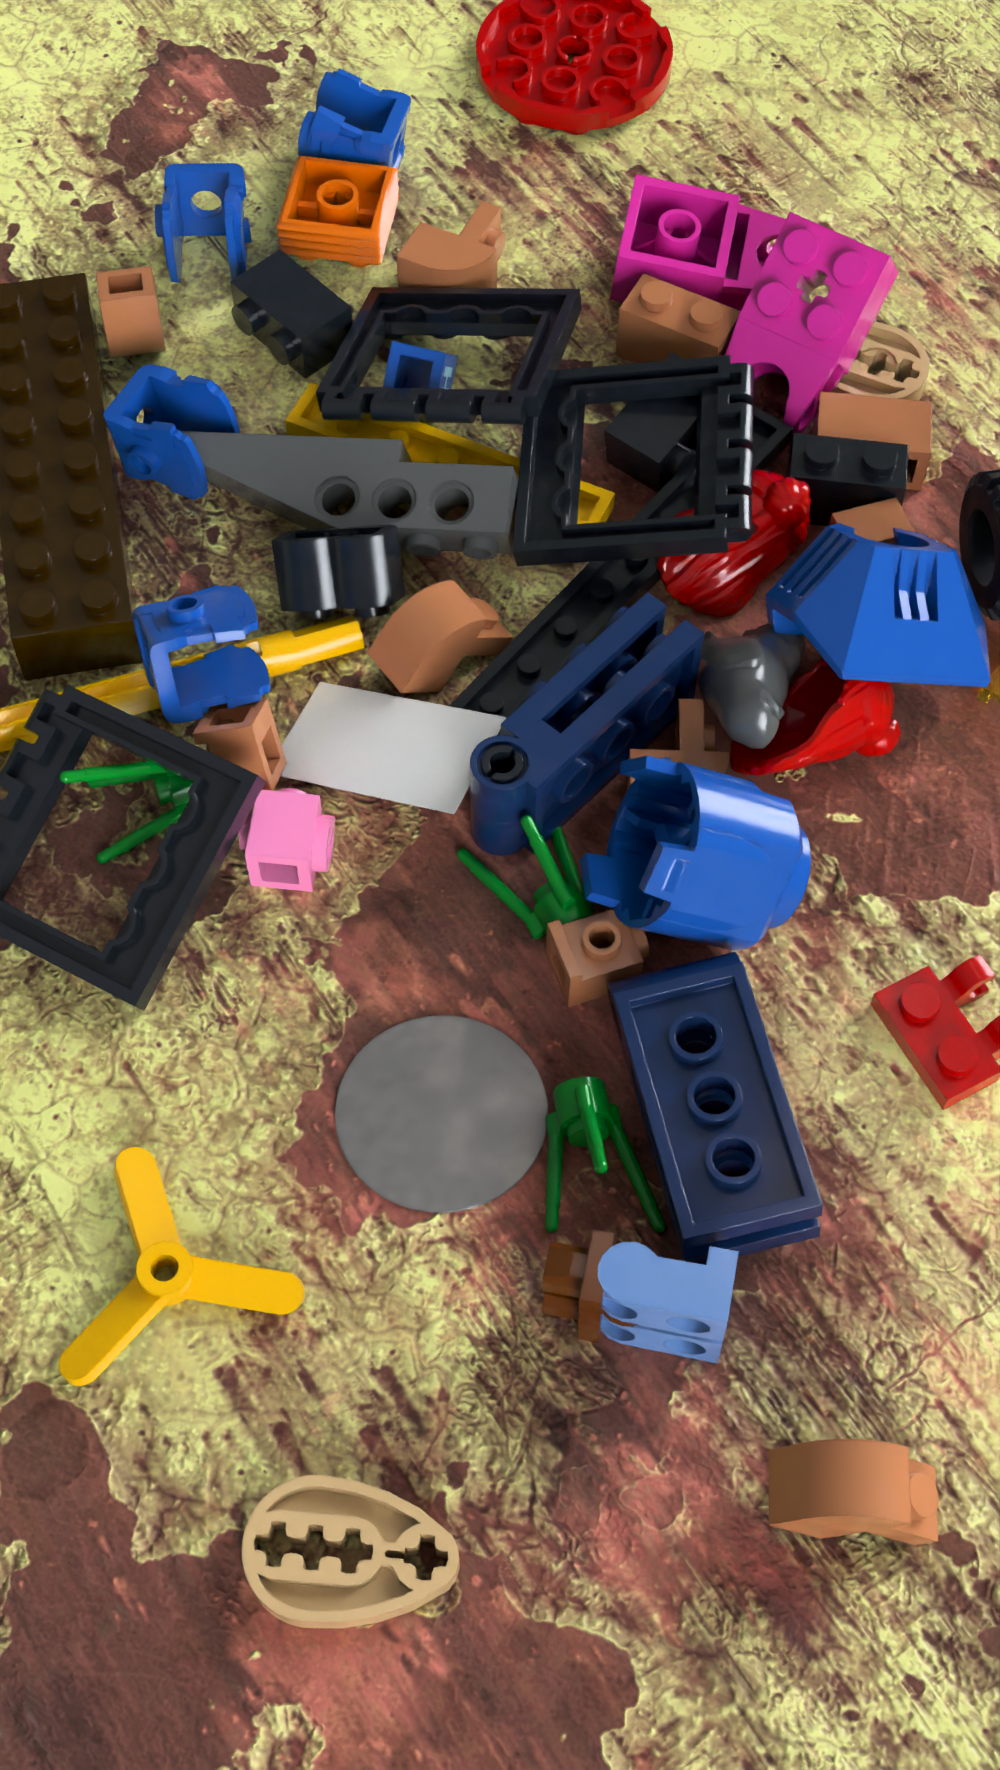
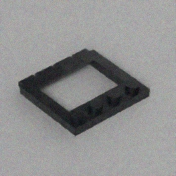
M372 287L316 391L323 419L364 421L367 414L370 413L373 421L418 422L422 414H425L427 422L474 423L477 415H481L483 424L524 425L527 417H539L582 310L580 289ZM405 335H432L437 339H450L456 336H484L490 340H500L509 336L532 337L510 390L360 387L385 338H399Z
M730 355L557 370L539 417H527L523 425L513 541V555L516 565L532 566L729 552V543L743 542L750 539L752 535V499L750 496L752 495L753 454L751 451L753 448V407L751 406L754 401L753 367L747 363L731 364ZM698 395L694 516L577 524L585 405Z
M69 685L66 686L62 695L44 689L24 725L25 729L39 736L36 743L32 745L17 738L0 769V787L9 791L4 801L0 800V937L145 1011L260 794L265 781L259 775ZM92 735L193 782L187 792L190 799L176 824L169 826L157 848L160 855L146 881L139 882L126 906L129 913L115 939L108 940L102 952L96 947L87 945L20 911L3 900L66 783L60 781V773L74 770Z

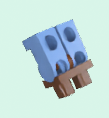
M598 1230L592 1231L589 1249L550 1242L542 1280V1291H545L542 1312L543 1314L578 1320L579 1340L599 1343L600 1333L602 1332L610 1340L620 1344L718 1364L728 1323L739 1251L710 1246L706 1265L658 1257L650 1248L637 1242H621L614 1245V1233Z

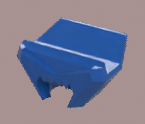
M842 523L826 526L765 594L768 623L771 624L774 633L805 635L841 679L987 687L991 681L986 625L957 550L933 538H929L925 534L893 528L895 545L858 536L854 534L855 528L843 525Z

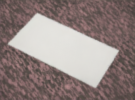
M320 682L282 744L287 764L280 777L455 814L470 786V758L473 750L483 740L497 736L501 729V723L507 717Z

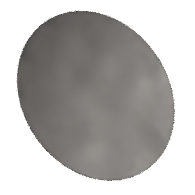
M451 1015L426 1016L408 1020L376 1036L363 1047L347 1068L338 1090L335 1105V1124L339 1144L346 1160L357 1176L369 1188L385 1199L402 1207L430 1213H450L472 1209L486 1204L510 1190L522 1179L536 1160L543 1145L547 1129L545 1116L548 1115V1104L545 1088L537 1068L525 1051L510 1037L490 1025L477 1020Z

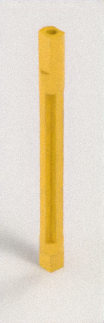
M353 615L295 631L288 629L233 644L238 648L250 647L266 664L269 678L302 669V666L365 648L358 620ZM215 650L171 661V667L183 666L204 659V654ZM144 669L75 688L130 715L160 708L158 695L150 686ZM39 698L0 708V752L12 749L17 738L30 744L36 743L39 736L25 729L24 725Z

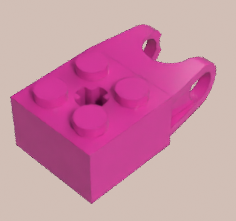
M636 174L617 257L610 300L624 302L644 273L741 311L773 247L769 242L777 239L786 219L739 204V195Z
M789 212L738 316L725 355H730L731 364H750L754 369V381L760 376L770 373H777L787 377L789 396L786 401L783 422L793 427L791 437L793 439L794 433H803L815 418L820 391L832 392L843 375L848 374L899 272L890 255ZM825 285L829 291L825 298L816 296L811 302L809 298L811 292L819 286Z

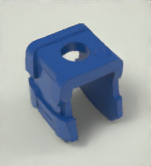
M340 68L338 71H333V73L325 72L317 93L316 111H308L302 122L298 139V155L389 166L399 169L404 157V138L411 98L407 94L393 90H377L362 83V78Z
M236 163L168 165L165 169V193H163L162 204H155V229L157 237H163L166 264L169 269L171 282L181 283L184 236H226L231 279H235L246 271L247 247H245V244L252 243L249 219L244 217L243 201L247 194L242 166ZM210 191L220 198L221 205L215 210H202L193 203L192 197L197 192Z
M145 365L138 369L103 414L119 454L122 467L128 477L144 481L155 480L169 486L172 492L194 501L198 497L203 498L208 492L207 476L194 443L188 435L183 434L181 431L240 433L234 410L226 394L217 384L209 379L192 375L181 380V377L177 376L175 370L158 365ZM143 409V423L136 422L137 416Z
M216 585L193 592L192 594L175 597L170 601L142 605L133 611L132 620L145 675L150 686L158 695L160 708L168 722L184 723L204 718L203 714L209 712L210 706L227 703L228 709L260 701L263 694L271 691L266 664L250 647L238 648L231 644L204 654V659L183 666L171 667L169 652L179 650L188 645L214 640L216 643L246 639V634L259 628L256 607L252 599L237 585L221 587Z

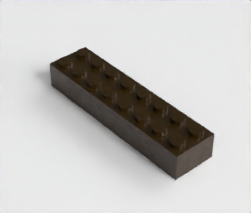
M85 273L0 284V538L10 637L25 681L142 663L132 620V613L136 607L113 441L103 417L108 405L96 319Z

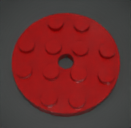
M504 0L488 14L480 26L476 41V69L481 85L489 97L502 109L515 116L516 120L520 123L564 130L572 135H581L589 130L612 127L629 121L649 110L659 100L671 76L673 42L667 26L660 27L651 17L652 8L641 0ZM571 53L582 55L573 57L572 63L568 62V57Z

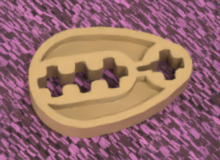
M874 321L848 374L843 375L832 392L920 401L929 373L930 363L927 352L922 344L906 331ZM873 369L880 370L878 375H872L870 373ZM898 377L904 378V382H898Z
M306 1475L293 1478L271 1490L253 1510L247 1522L242 1540L244 1572L259 1602L279 1620L302 1628H349L379 1623L412 1612L447 1592L456 1581L460 1568L458 1545L452 1534L422 1509L391 1492L356 1480L326 1475ZM275 1529H285L289 1543L296 1545L308 1544L311 1532L316 1531L323 1532L325 1544L331 1548H345L348 1536H360L363 1549L373 1552L371 1560L364 1559L358 1562L356 1573L347 1574L343 1572L341 1560L332 1556L322 1557L317 1570L306 1569L303 1556L297 1553L284 1554L281 1559V1566L271 1567L266 1553L257 1550L259 1542L266 1543L272 1540ZM422 1542L435 1543L436 1555L440 1558L448 1559L446 1567H434L431 1580L417 1579L416 1567L410 1563H404L406 1555L413 1556L419 1553Z

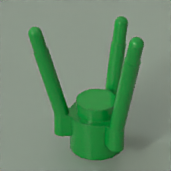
M149 761L68 770L61 772L59 775L62 783L87 782L91 788L151 780L159 805L171 802L173 806L171 810L99 852L96 860L100 864H105L120 854H124L176 823L190 799L187 792L193 783Z
M523 815L520 819L521 825L549 881L533 894V900L536 903L533 911L467 849L460 848L457 851V857L525 923L534 940H537L547 934V923L560 920L562 925L594 915L595 908L591 901L585 899L584 888L561 826L554 830L551 837L565 878L562 877L532 817Z
M577 1077L556 1086L553 1091L556 1111L545 1116L549 1136L545 1230L548 1233H555L558 1229L564 1138L568 1137L569 1143L573 1146H588L595 1172L604 1174L608 1169L603 1141L610 1134L653 1230L657 1233L664 1232L666 1229L665 1221L623 1129L618 1105L609 1104L605 1082L596 1077Z

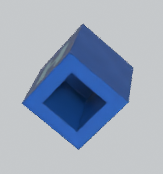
M392 341L383 387L452 389L458 356Z

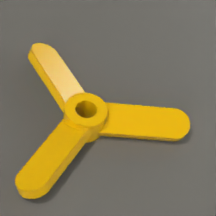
M127 1148L118 1155L113 1173L138 1255L136 1276L65 1349L59 1359V1371L66 1381L73 1386H84L93 1382L164 1306L176 1305L185 1299L285 1315L294 1312L302 1304L305 1296L304 1285L300 1278L291 1272L190 1255L187 1249L181 1245L155 1158L149 1151L143 1148ZM165 1266H175L178 1268L176 1275L168 1281L155 1279L157 1272Z

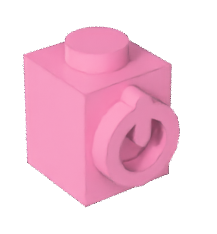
M283 788L278 791L261 790L254 803L253 813L248 814L239 831L240 850H245L244 855L251 886L313 892L316 871L329 872L334 849L335 816L322 814L320 795L307 794L294 788Z

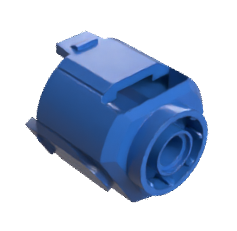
M642 756L621 761L620 774L635 778V781L630 785L617 810L609 836L606 856L585 853L580 859L586 900L614 908L616 917L628 927L733 951L747 949L755 945L764 937L767 929L780 926L792 916L799 906L808 884L811 868V851L806 833L800 827L790 800L765 793L752 781L683 762H672L671 758Z

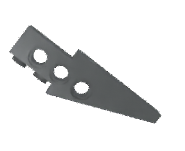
M181 431L183 434L188 435L194 443L204 465L207 482L306 529H342L368 525H397L400 556L402 549L422 557L438 556L440 551L463 552L468 557L480 560L494 559L497 557V554H513L519 481L513 466L412 462L402 440ZM349 501L354 502L349 512L340 516L333 515L335 509L340 504ZM401 504L411 505L409 511L400 518H388L390 512L396 506ZM460 506L468 507L467 512L462 518L455 521L444 520L445 515L451 509Z

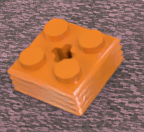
M309 156L297 157L276 223L279 249L285 254L297 255L300 259L308 261L322 258L345 261L355 267L380 265L400 196L398 193V169L389 166Z

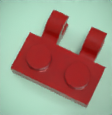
M981 955L966 960L942 980L938 979L928 965L874 993L871 1001V1006L942 1110L997 1082L1000 1078V1065L996 1061L1000 1058V1016L976 1033L959 1009V1007L972 1003L989 992V988L985 983L994 979L995 974Z

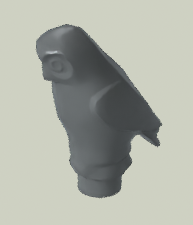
M770 623L759 626L754 630H746L742 636L717 638L711 631L705 633L697 681L701 694L715 720L722 725L725 733L731 739L751 749H764L774 738L779 727V720L785 714L782 707L787 698L788 684L791 678L798 672L801 657L805 652L806 643L803 635L774 633Z

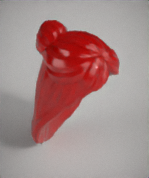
M753 470L752 495L750 496L752 499V535L750 539L743 542L729 543V552L659 557L656 565L661 573V581L665 585L666 592L672 598L678 599L696 612H702L716 618L727 617L739 612L751 599L760 584L771 576L789 556L796 554L799 546L804 544L808 536L807 527L810 524L811 498L809 485L793 477L784 478L781 474L767 473L764 470ZM694 507L682 511L673 517L694 516Z
M822 657L812 666L811 670L797 678L796 684L788 690L787 698L782 707L785 714L779 720V727L774 738L764 749H751L732 739L730 743L731 757L729 758L731 769L740 774L764 776L771 773L804 768L814 763L836 761L853 751L867 757L889 754L898 744L901 735L898 721L892 717L895 695L891 683L841 679Z

